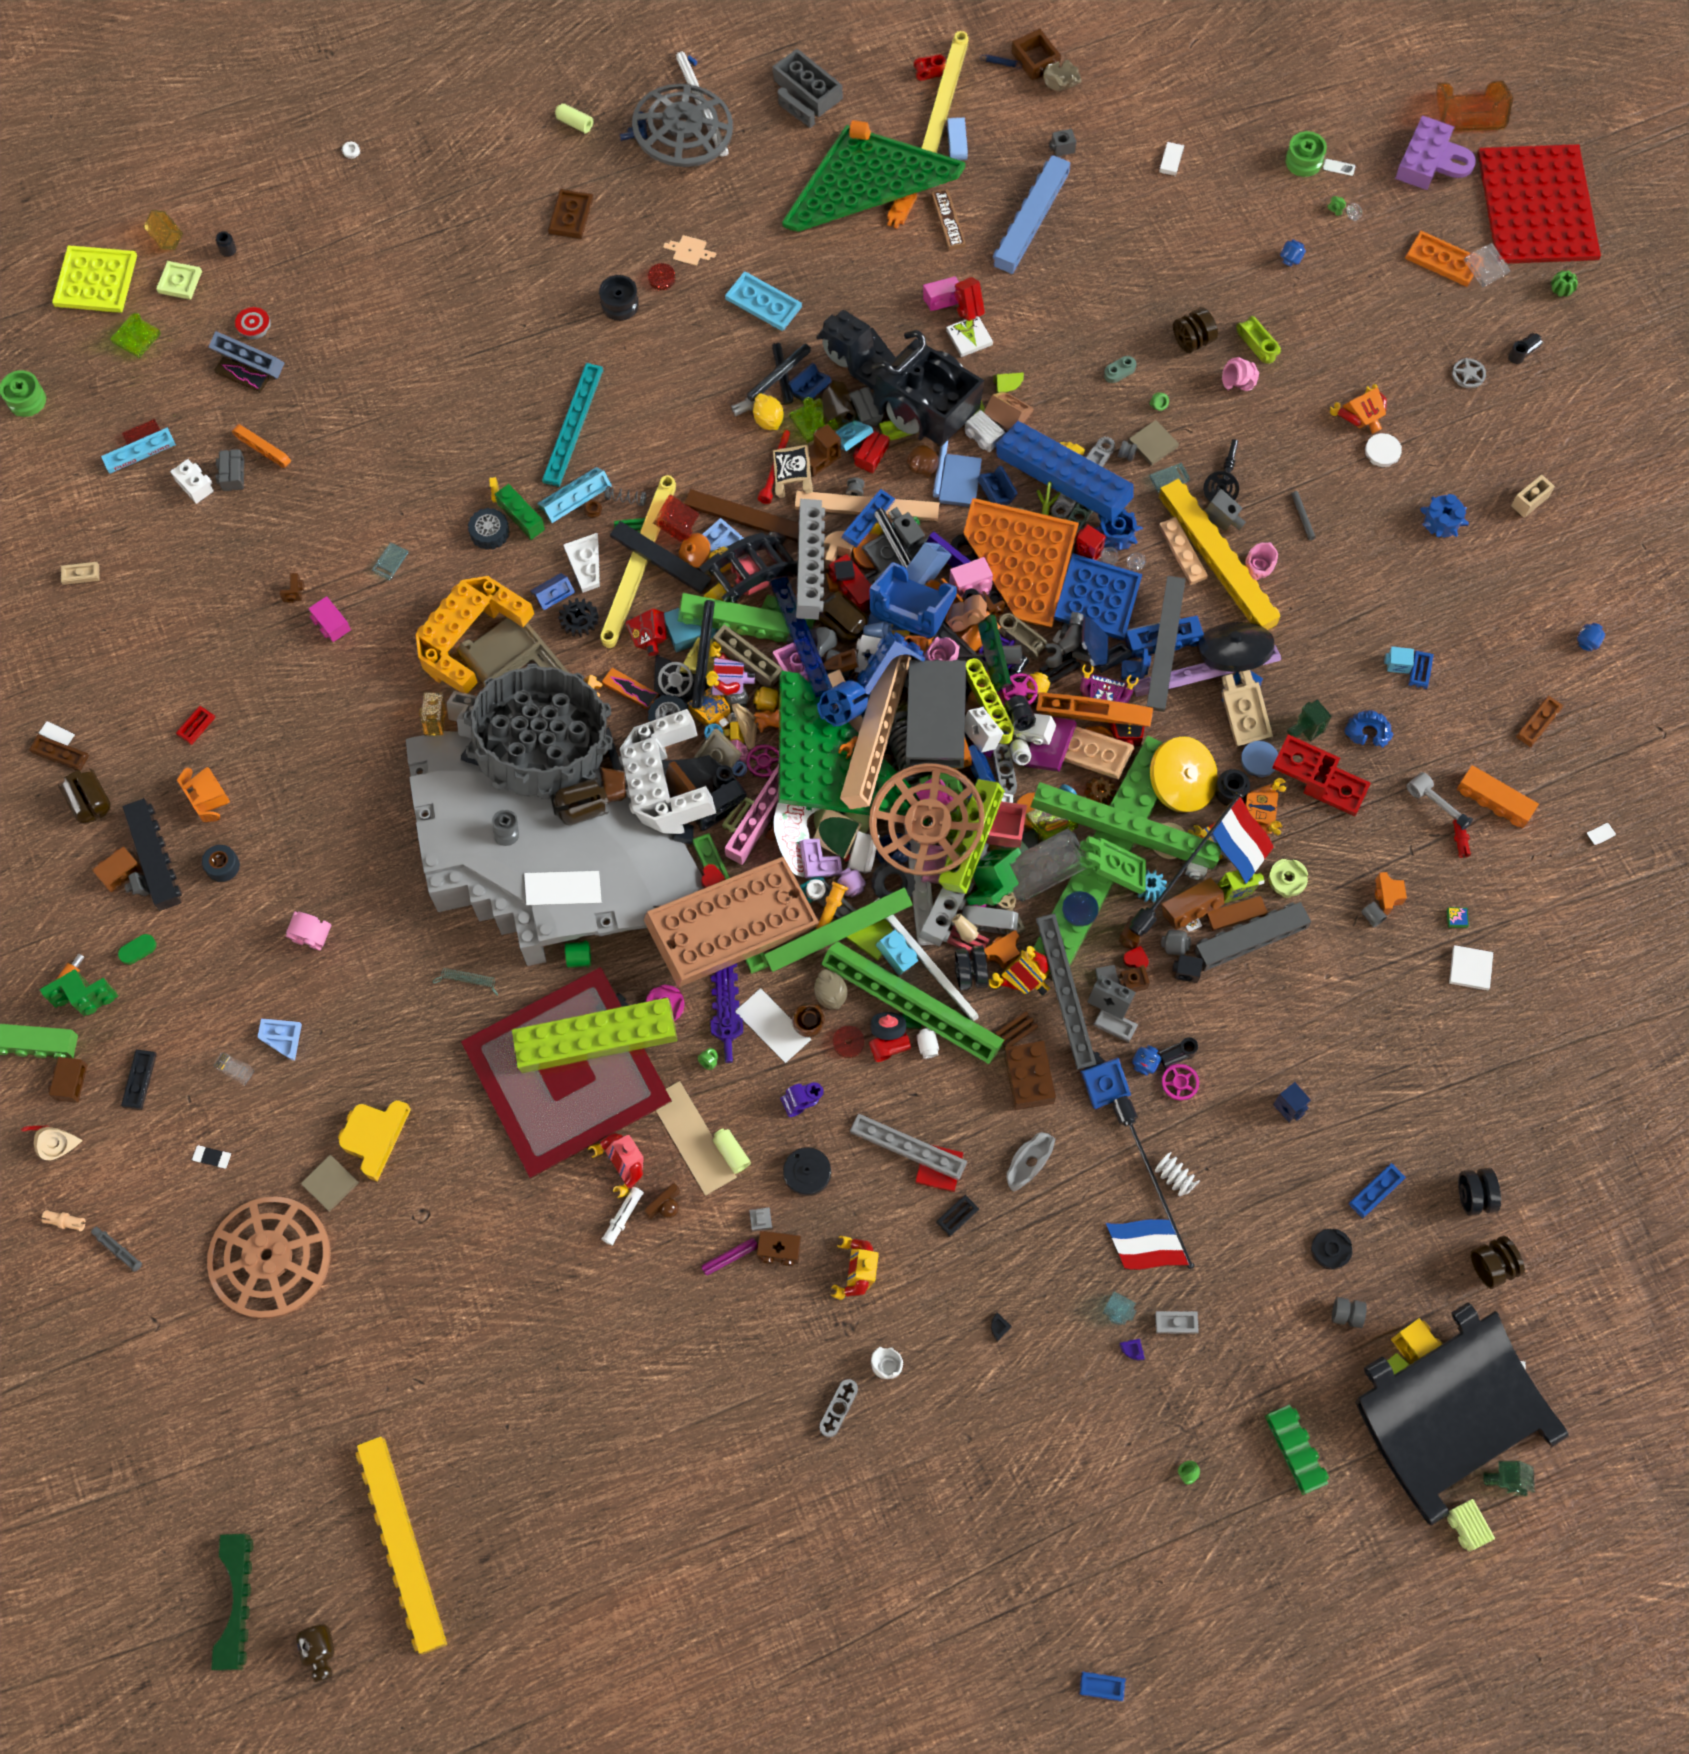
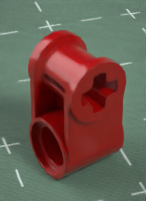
M936 54L917 58L913 62V66L917 71V79L924 81L942 77L946 66L945 57Z

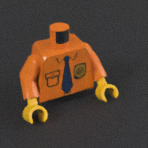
M1277 778L1274 784L1272 783L1247 793L1244 801L1248 811L1267 834L1273 832L1277 836L1281 834V831L1277 828L1283 827L1279 821H1276L1278 801L1276 790L1280 792L1286 790L1285 786H1280V784L1286 782L1282 778Z

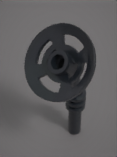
M1236 439L1231 441L1228 457L1225 458L1223 466L1224 471L1211 473L1204 482L1203 491L1210 502L1220 489L1234 501L1239 494L1238 480L1231 474V471L1234 469L1235 454L1239 442ZM1213 480L1211 485L1212 491L1209 492V482ZM1233 484H1235V492L1232 495Z

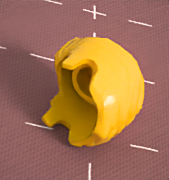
M762 393L756 396L753 406V415L756 423L764 430H778L784 416L782 405L772 396Z

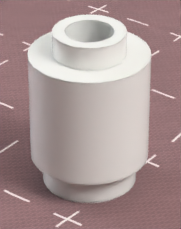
M1017 739L1010 744V752L1014 762L1018 765L1029 763L1031 752L1027 742L1023 739Z
M929 1028L920 1030V1034L916 1035L920 1054L923 1055L924 1059L938 1056L939 1046L936 1033Z

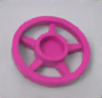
M1022 673L1010 676L1013 690L1006 693V688L1003 689L1005 700L1008 701V696L1011 695L1026 696L1027 694H1034L1032 699L1028 701L1029 704L1033 703L1038 694L1036 681L1031 676ZM1022 677L1025 680L1017 683L1014 678ZM1028 680L1034 685L1035 691L1028 689L1026 685Z
M770 745L754 747L747 755L746 762L749 771L760 778L770 777L774 770L771 772L770 766L772 763L779 762V751ZM765 749L764 753L758 756L752 755L757 750ZM768 749L775 752L778 758H771L768 754ZM750 758L757 761V766L754 769L750 766ZM759 769H766L768 773L762 774L757 771Z
M1172 1065L1163 1074L1162 1087L1165 1093L1172 1099L1179 1101L1188 1100L1198 1091L1199 1077L1187 1065ZM1176 1068L1186 1069L1190 1073L1186 1076L1178 1074ZM1172 1070L1174 1074L1173 1081L1165 1082L1166 1075ZM1192 1075L1196 1081L1195 1089L1188 1085V1079ZM1166 1086H1173L1176 1089V1095L1172 1094ZM1185 1089L1192 1092L1188 1096H1179L1180 1092Z

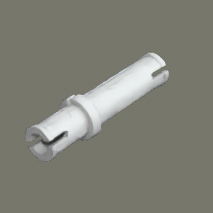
M632 1187L615 1218L611 1219V1225L602 1237L605 1243L613 1246L620 1231L625 1229L626 1221L644 1194L640 1189Z

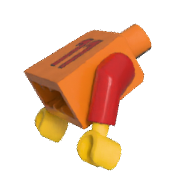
M1373 384L1371 389L1369 386L1366 387L1365 394L1343 405V408H1341L1339 402H1336L1334 404L1335 408L1330 407V414L1342 417L1359 429L1368 425L1373 434L1382 429L1378 419L1386 415L1387 399L1379 391L1377 385Z

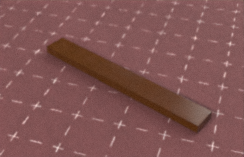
M690 489L685 500L684 507L763 532H778L783 534L786 539L798 542L799 522Z

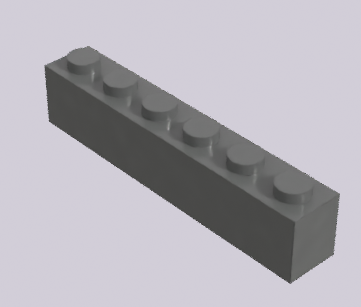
M1294 902L1289 903L1280 911L1272 910L1263 918H1253L1246 925L1239 924L1234 926L1229 932L1225 933V931L1217 933L1212 939L1208 940L1205 938L1200 940L1195 947L1194 953L1197 958L1203 959L1202 968L1204 971H1207L1308 929L1311 920L1301 902L1294 904Z

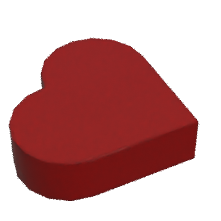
M708 864L704 867V876L701 881L704 888L725 880V877L715 865Z
M1142 946L1128 951L1123 958L1124 964L1128 967L1138 968L1144 965L1146 969L1149 964L1148 957Z

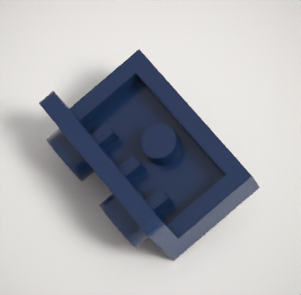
M811 363L791 380L788 385L795 398L808 403L832 381L830 376L819 372L816 364Z
M998 466L993 473L980 474L977 478L989 501L992 503L1010 505L1017 495L1015 487L1002 466Z

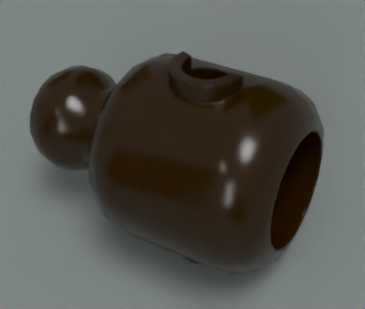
M320 1624L298 1632L296 1643L301 1664L306 1667L312 1666V1679L315 1682L331 1678L333 1671L328 1665V1660L333 1658L335 1648L329 1627L325 1624Z

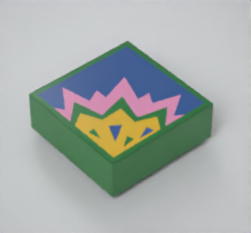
M1448 907V928H1468V908Z

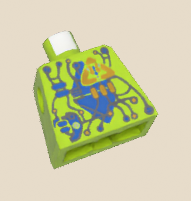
M1238 870L1225 873L1217 884L1224 892V904L1251 895L1258 885L1264 884V877L1261 873L1253 874L1247 884H1245Z

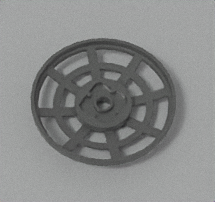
M671 84L649 92L640 100L633 113L632 130L638 145L653 159L671 166L692 167L708 163L723 153L731 141L733 120L726 104L709 90L690 84ZM684 89L683 92H673L664 96L660 94L668 90ZM690 90L705 94L713 100L707 101L699 95L690 93ZM682 96V102L672 103L668 98ZM651 97L657 99L651 105L648 113L638 114L639 109ZM689 97L701 101L702 104L695 106L689 103ZM660 103L666 106L663 113L654 112ZM720 104L726 112L728 124L718 121V116L713 106ZM709 108L713 119L704 118L701 111ZM647 119L648 127L653 135L646 141L639 132L637 120ZM653 119H663V127L656 130ZM703 124L712 126L707 135L704 136L700 132ZM717 128L726 130L727 133L723 141L713 149L708 141L714 136ZM668 132L670 135L677 137V140L674 142L662 135ZM696 136L698 139L694 142L683 143L684 138ZM658 139L663 144L676 148L675 157L662 154L653 149L651 145ZM703 145L708 152L698 157L681 158L682 149Z

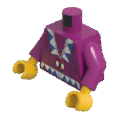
M1085 664L1082 666L1084 676H1082L1080 691L1083 697L1129 703L1134 691L1133 686L1139 682L1138 677L1136 682L1132 684L1130 683L1131 675L1128 676V686H1126L1125 682L1094 674L1090 677L1094 670L1093 666L1091 665L1089 672H1085Z

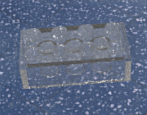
M1066 829L1022 852L1016 858V861L1010 865L1019 883L1013 888V894L1016 899L1024 902L1086 869L1080 865V858L1082 856L1085 857L1082 849H1080L1075 833Z

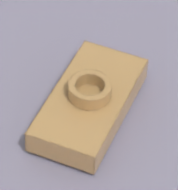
M98 562L61 566V583L63 585L99 581Z

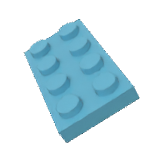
M745 271L725 295L727 301L781 331H784L802 308V303Z

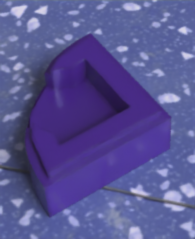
M1140 1339L1119 1343L1122 1352L1129 1358L1145 1360Z

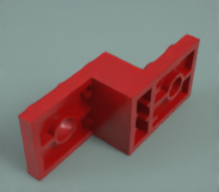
M1289 734L1272 767L1281 773L1306 783L1307 785L1303 791L1304 794L1352 816H1356L1371 782L1337 768L1340 757ZM1293 756H1300L1302 758V762H1295L1293 760ZM1346 788L1351 794L1346 796L1342 794L1341 789Z

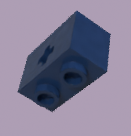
M1294 1082L1279 1094L1273 1105L1288 1122H1291L1293 1119L1298 1121L1309 1109L1307 1105L1311 1099Z

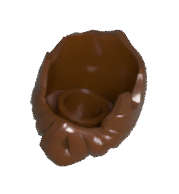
M920 445L910 452L907 463L912 473L923 474L929 478L936 471L939 459L936 451L928 446Z
M806 1004L796 1009L791 1024L799 1035L811 1038L821 1032L825 1024V1016L819 1005Z

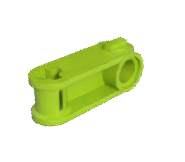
M1250 316L1247 321L1236 325L1238 334L1260 361L1266 364L1275 361L1276 356L1280 354L1281 348L1254 316Z

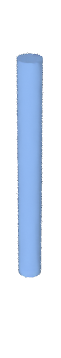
M948 441L942 447L940 446L939 464L933 490V497L936 498L940 497Z

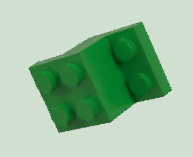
M1019 847L993 849L978 861L973 875L978 889L966 898L969 905H996L1004 895L1013 892V888L1019 883L1010 865L1022 854Z
M76 969L39 989L42 995L55 1008L64 1006L70 1001L71 1005L83 1016L93 1014L97 1008L112 1003L119 996L104 977L89 985Z

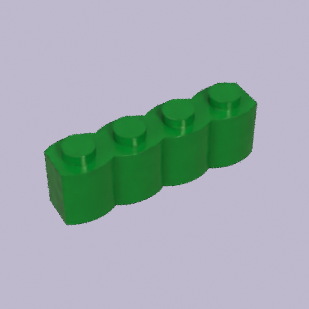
M1289 1404L1265 1416L1267 1424L1275 1437L1277 1445L1301 1494L1306 1495L1326 1486L1329 1479L1328 1473L1324 1467H1320L1317 1461L1319 1455L1314 1447L1311 1448L1308 1443L1310 1437L1304 1427L1301 1428L1298 1422L1300 1416L1297 1410Z

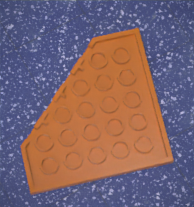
M972 498L963 532L978 559L985 558L993 574L992 582L1011 613L1022 622L1052 629L1055 611L1079 523Z

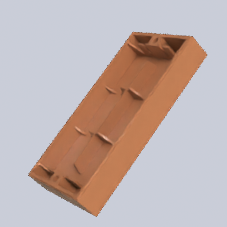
M784 856L647 911L644 917V922L678 988L810 933L819 924Z

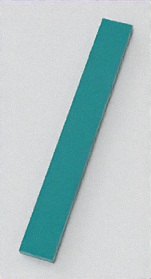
M585 364L544 473L542 482L545 484L560 487L601 378L602 366Z

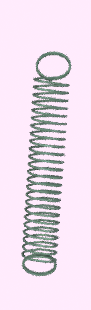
M444 968V969H445V972H444L445 975H447V976H449V977L451 976V978H454V980L456 979V981H457V980H458V981L460 980V981H463V982H464V980H461V978L459 979V977L457 978V977H455V976L449 974V973H448V970H449V972H450V969H447V973H446V968ZM459 972L457 973L458 976L471 981V984L473 982V984L481 985V983L467 977V974L471 973L462 972V975L461 972L460 974ZM442 974L441 977L434 979L433 983L440 982L442 980ZM475 975L474 979L476 978L477 980L487 984L488 987L489 985L490 987L492 986L491 983L486 981V976H483L482 980V975H479V978L478 975L477 977ZM492 987L491 989H492V990L494 991V993L498 996V993H497L496 990Z

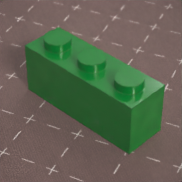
M507 484L495 493L498 506L530 540L545 530L542 518L510 484Z

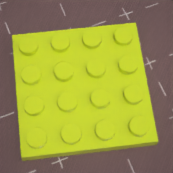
M68 245L52 302L54 307L122 313L137 258L136 252Z

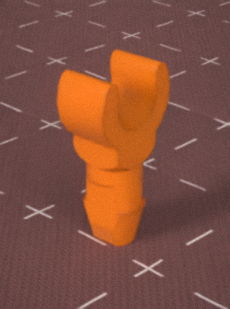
M855 736L847 744L841 745L838 753L845 750L848 752L846 759L850 758L858 737Z

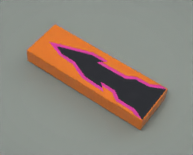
M611 668L602 681L604 686L647 710H650V705L659 697L657 692L614 668Z

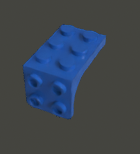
M888 632L886 637L879 641L876 653L869 657L865 670H861L857 682L863 686L866 694L869 695L888 664L895 657L907 654L924 662L926 658L920 646L912 641L909 644L897 632L895 634Z

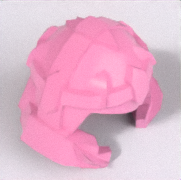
M1240 357L1229 360L1222 373L1223 385L1228 391L1232 389L1233 385L1241 390L1250 391L1257 385L1259 372L1255 364L1245 361Z

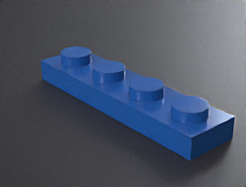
M880 489L843 533L842 539L857 548L878 522L874 515L875 511L883 508L887 512L894 503L895 498Z

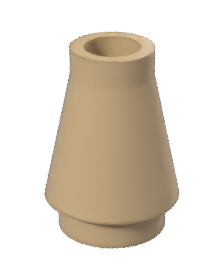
M957 914L952 919L963 941L965 940L969 943L977 938L979 934L977 927L964 918L962 914Z

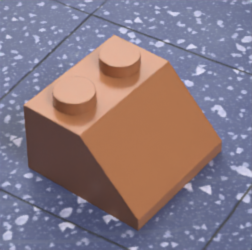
M1000 392L992 395L984 413L993 422L1000 423L1002 428L1008 431L1017 421L1024 423L1034 408L1007 392Z

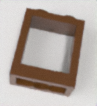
M1040 28L1012 41L1011 54L1017 61H1021L1022 68L1031 80L1042 77L1045 68L1049 64L1061 62V54ZM1041 45L1049 58L1034 64L1025 52Z

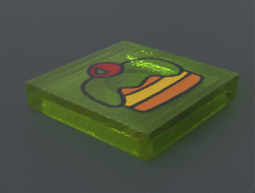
M1037 809L1026 813L1027 820L1044 842L1078 828V823Z

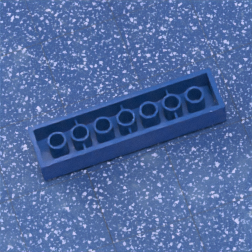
M1017 421L996 443L997 457L1047 486L1050 481L1052 483L1051 488L1110 521H1113L1134 498L1133 484L1020 421Z

